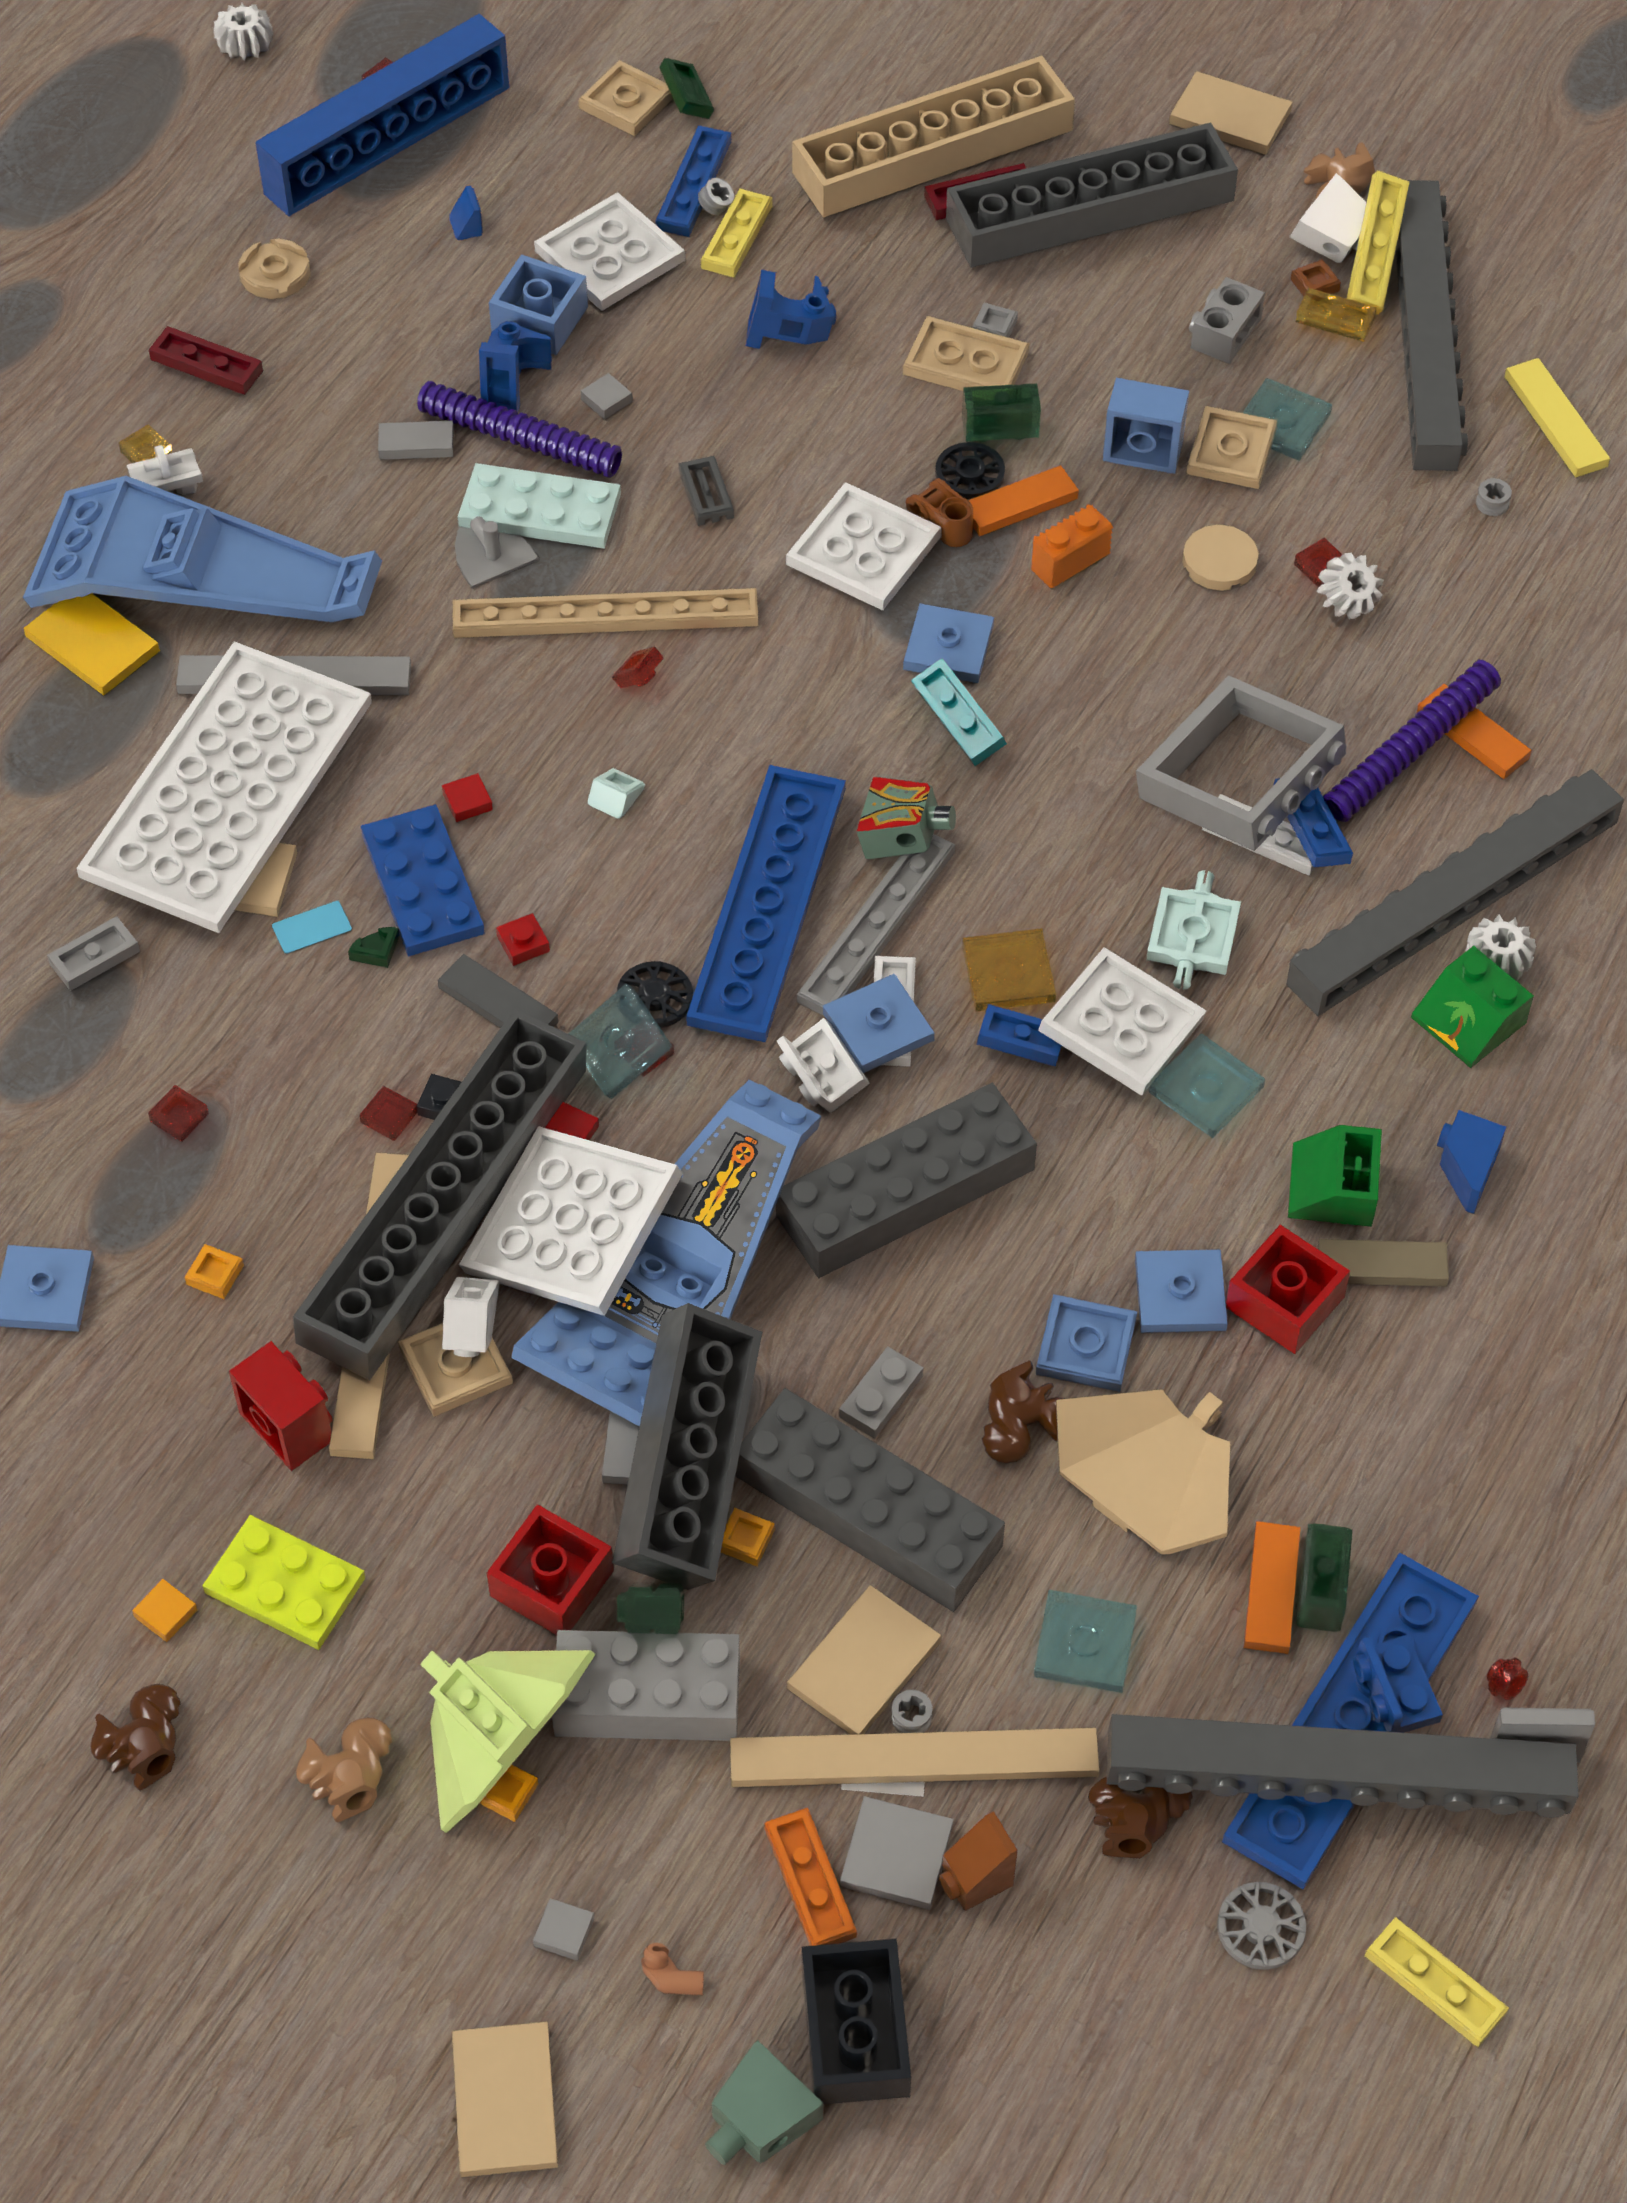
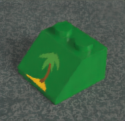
M1473 945L1443 970L1412 1012L1411 1018L1468 1067L1472 1068L1527 1023L1534 995Z

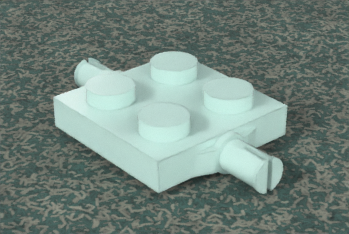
M1205 870L1198 872L1195 890H1176L1166 887L1161 889L1146 960L1176 966L1177 971L1173 984L1178 989H1180L1183 976H1185L1183 990L1190 988L1193 970L1223 975L1227 973L1241 902L1224 899L1210 893L1214 880V874L1210 871L1207 873L1205 884L1203 883Z

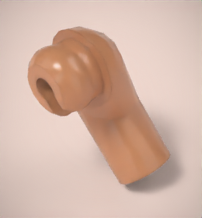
M652 1943L645 1948L644 1957L641 1960L642 1969L658 1991L665 1994L703 1995L704 1971L679 1970L668 1956L669 1949L661 1943Z

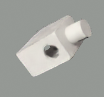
M1336 173L1299 220L1290 237L1323 256L1341 263L1352 248L1357 251L1367 202Z

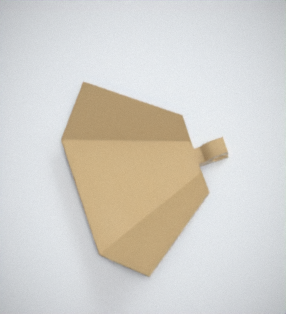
M1162 1389L1056 1400L1059 1474L1092 1499L1093 1506L1125 1532L1130 1529L1160 1554L1176 1553L1227 1537L1230 1441L1205 1432L1221 1417L1219 1409L1223 1406V1402L1209 1392L1200 1401L1189 1418L1177 1409Z

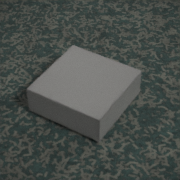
M984 303L972 328L1009 338L1017 323L1018 312Z
M609 373L581 390V400L604 420L633 402L632 392Z
M550 1898L533 1939L534 1947L578 1961L593 1924L594 1913Z

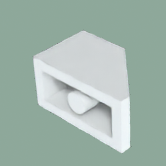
M457 1277L444 1299L442 1349L454 1350L453 1353L461 1357H475L480 1352H486L492 1340L499 1280Z

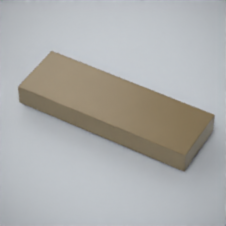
M1319 1239L1318 1250L1350 1270L1348 1284L1447 1287L1449 1281L1447 1243L1338 1239Z

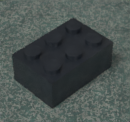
M897 1939L803 1946L802 1977L813 2094L823 2102V2105L910 2097L911 2069Z

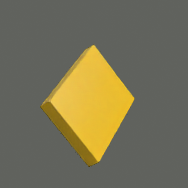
M93 593L84 597L59 601L23 628L25 636L103 696L160 652L157 641Z

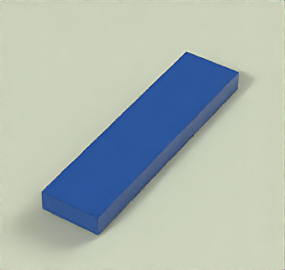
M698 125L655 221L656 226L663 232L690 237L703 208L699 203L698 193L710 179L716 178L732 142L731 132Z

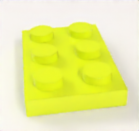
M249 1515L202 1586L205 1594L320 1650L365 1580L364 1570Z

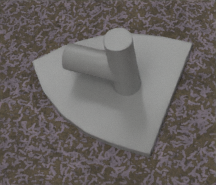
M480 516L475 517L470 522L471 528L459 526L455 541L457 564L472 589L539 560L534 550L521 535L498 532L496 522H485Z

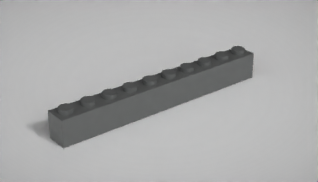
M1406 180L1410 183L1396 246V264L1413 470L1457 471L1460 456H1466L1468 436L1467 433H1461V428H1464L1465 406H1459V401H1461L1463 394V381L1456 378V374H1459L1460 352H1454V347L1457 346L1458 326L1452 325L1451 322L1455 318L1456 303L1455 299H1449V294H1452L1453 273L1447 272L1451 262V248L1445 247L1444 244L1447 243L1449 232L1448 221H1442V217H1445L1446 196H1440L1439 181Z
M1592 769L1580 777H1571L1562 785L1561 789L1550 796H1541L1530 809L1520 815L1517 813L1513 814L1494 832L1490 834L1486 832L1480 835L1472 846L1461 853L1458 851L1452 853L1445 859L1442 865L1433 871L1422 872L1411 885L1401 891L1395 890L1391 892L1381 904L1372 910L1365 909L1361 911L1350 924L1340 930L1334 929L1330 931L1320 943L1309 950L1302 949L1297 952L1290 960L1286 985L1317 1016H1320L1617 824L1624 799Z
M1120 1714L1111 1715L1108 1728L1107 1784H1115L1119 1788L1129 1791L1142 1790L1145 1787H1161L1175 1794L1188 1793L1192 1790H1207L1221 1797L1235 1796L1238 1793L1258 1794L1260 1798L1277 1800L1285 1796H1300L1314 1803L1328 1802L1331 1799H1346L1360 1806H1370L1378 1802H1392L1407 1809L1421 1808L1424 1805L1444 1806L1446 1810L1453 1812H1463L1471 1808H1485L1500 1815H1510L1518 1811L1537 1812L1539 1816L1546 1818H1556L1564 1814H1570L1579 1797L1576 1744Z

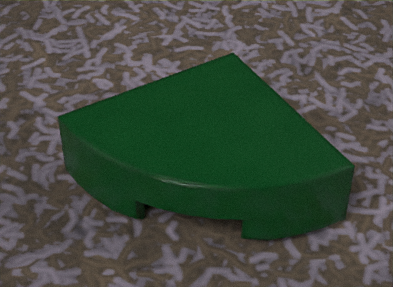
M382 927L378 929V932L372 933L363 939L359 937L348 951L349 960L388 968L400 937L399 928Z

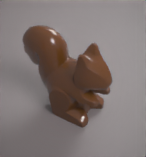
M1030 1360L1000 1374L990 1384L991 1392L988 1400V1412L992 1423L984 1426L982 1442L989 1457L1000 1463L1017 1462L1026 1457L1031 1449V1437L1027 1426L1039 1422L1052 1439L1058 1442L1056 1400L1064 1398L1055 1397L1047 1399L1054 1387L1052 1382L1037 1388L1032 1385L1030 1374L1033 1371V1364Z
M151 1684L141 1688L134 1694L130 1702V1714L133 1721L121 1728L115 1726L103 1715L97 1714L95 1717L97 1726L91 1741L93 1757L98 1760L107 1759L109 1763L114 1762L110 1768L113 1773L128 1767V1771L131 1774L136 1773L134 1785L140 1791L171 1772L175 1761L173 1750L176 1742V1731L171 1721L179 1715L178 1707L181 1705L177 1692L163 1684Z
M1107 1776L1099 1780L1090 1789L1088 1800L1096 1807L1095 1814L1099 1815L1094 1817L1093 1823L1098 1826L1108 1827L1104 1833L1105 1837L1109 1840L1102 1846L1103 1855L1140 1859L1149 1853L1153 1844L1167 1831L1169 1819L1180 1818L1184 1811L1190 1809L1191 1799H1193L1192 1791L1175 1794L1161 1787H1145L1142 1789L1141 1794L1127 1792L1119 1788L1118 1785L1107 1784Z

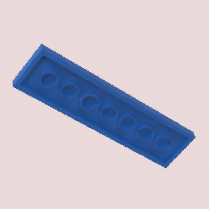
M769 765L686 1016L687 1026L766 1043L845 793L846 780Z
M1399 1552L1292 1726L1387 1732L1383 1722L1377 1723L1370 1707V1697L1372 1695L1366 1682L1361 1683L1354 1669L1353 1657L1357 1654L1360 1639L1370 1636L1373 1644L1409 1634L1428 1681H1430L1477 1604L1479 1596ZM1249 1793L1225 1832L1222 1843L1304 1890L1355 1804L1351 1800L1331 1799L1328 1802L1314 1803L1300 1796H1285L1277 1800L1260 1798L1258 1794Z

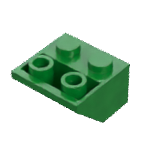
M1337 1125L1294 1142L1292 1146L1287 1218L1372 1227L1378 1203L1382 1129Z

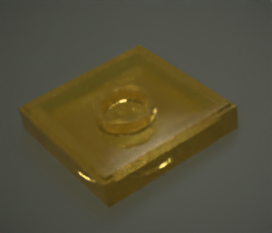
M1042 928L962 938V948L975 1012L987 1010L988 1004L1001 1008L1056 1002V991Z

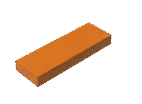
M1061 465L970 499L969 501L973 507V528L980 537L1078 499L1079 490Z
M1443 684L1420 702L1417 713L1423 710L1425 705L1431 703L1432 699L1439 696L1440 692L1448 688V686ZM1477 708L1468 712L1465 718L1460 719L1459 723L1452 726L1451 730L1445 734L1503 779L1507 778L1529 760L1532 752L1530 748Z
M1256 1521L1243 1648L1289 1654L1301 1527Z
M808 1807L764 1822V1829L809 1945L838 1944L857 1938V1930Z

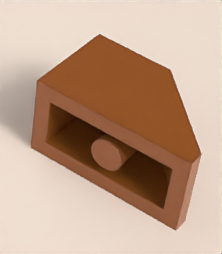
M994 1811L985 1815L943 1855L942 1874L939 1875L941 1885L951 1900L958 1899L964 1911L1014 1886L1018 1850Z

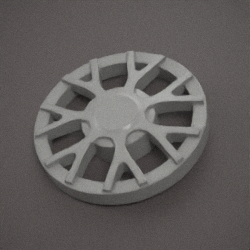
M1252 1882L1239 1886L1226 1897L1218 1914L1217 1929L1221 1943L1231 1957L1247 1967L1268 1970L1285 1965L1297 1955L1304 1942L1306 1919L1300 1904L1288 1891L1272 1883ZM1259 1892L1273 1894L1271 1907L1259 1905ZM1242 1895L1252 1905V1908L1247 1913L1243 1912L1233 1903ZM1287 1904L1292 1909L1294 1915L1286 1919H1280L1276 1910ZM1228 1908L1232 1909L1234 1913H1227ZM1225 1919L1243 1920L1242 1930L1227 1932ZM1281 1927L1298 1933L1295 1944L1279 1936ZM1231 1937L1237 1938L1234 1944L1230 1940ZM1245 1937L1256 1945L1250 1956L1237 1949V1946ZM1274 1942L1280 1957L1267 1960L1263 1946ZM1282 1946H1285L1290 1950L1287 1953H1285ZM1259 1953L1261 1959L1254 1958L1255 1954Z

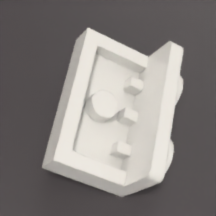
M825 1018L793 1042H790L784 1036L776 1040L784 1052L779 1056L781 1062L793 1076L798 1074L803 1082L799 1089L812 1106L820 1104L832 1113L870 1084L831 1023Z

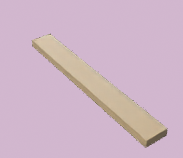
M756 588L453 600L454 638L758 626Z
M376 1153L366 1214L409 1155ZM390 1352L371 1380L342 1367L329 1446L330 1456L374 1459Z
M1096 1728L730 1738L731 1787L1099 1776Z

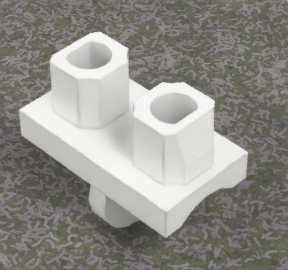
M159 445L154 447L155 458L127 465L131 478L166 491L176 489L177 494L183 496L196 493L197 483L203 482L202 474L192 448L166 455L163 446Z

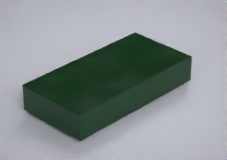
M664 58L659 68L679 112L709 119L714 112V108L694 65Z

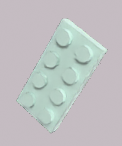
M475 463L458 514V526L471 528L470 522L475 517L480 516L485 522H496L498 532L605 549L621 496L620 484Z

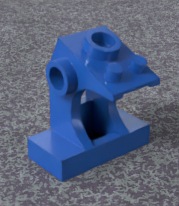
M761 270L748 318L746 346L760 349L763 337L805 345L828 341L831 327L836 322V310L833 303H829L827 298L829 289L827 286H822L819 276L814 278L812 293L808 294L805 299L793 300L783 297L774 288L776 272Z
M506 321L501 323L498 328L491 332L488 343L482 342L479 349L481 398L485 399L487 404L494 402L498 407L501 405L507 407L508 411L514 409L518 412L520 408L519 374L521 369H552L551 337L519 326L515 322Z

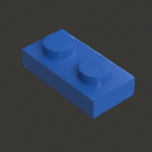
M990 1004L987 1006L977 1039V1045L1055 1067L1062 1046L1038 1031L1043 1019Z

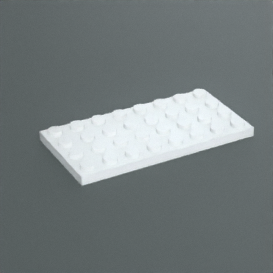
M233 642L76 868L79 878L220 933L371 705V693Z

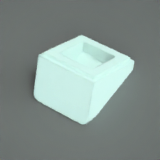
M612 768L593 779L588 804L620 819L644 790L645 784Z

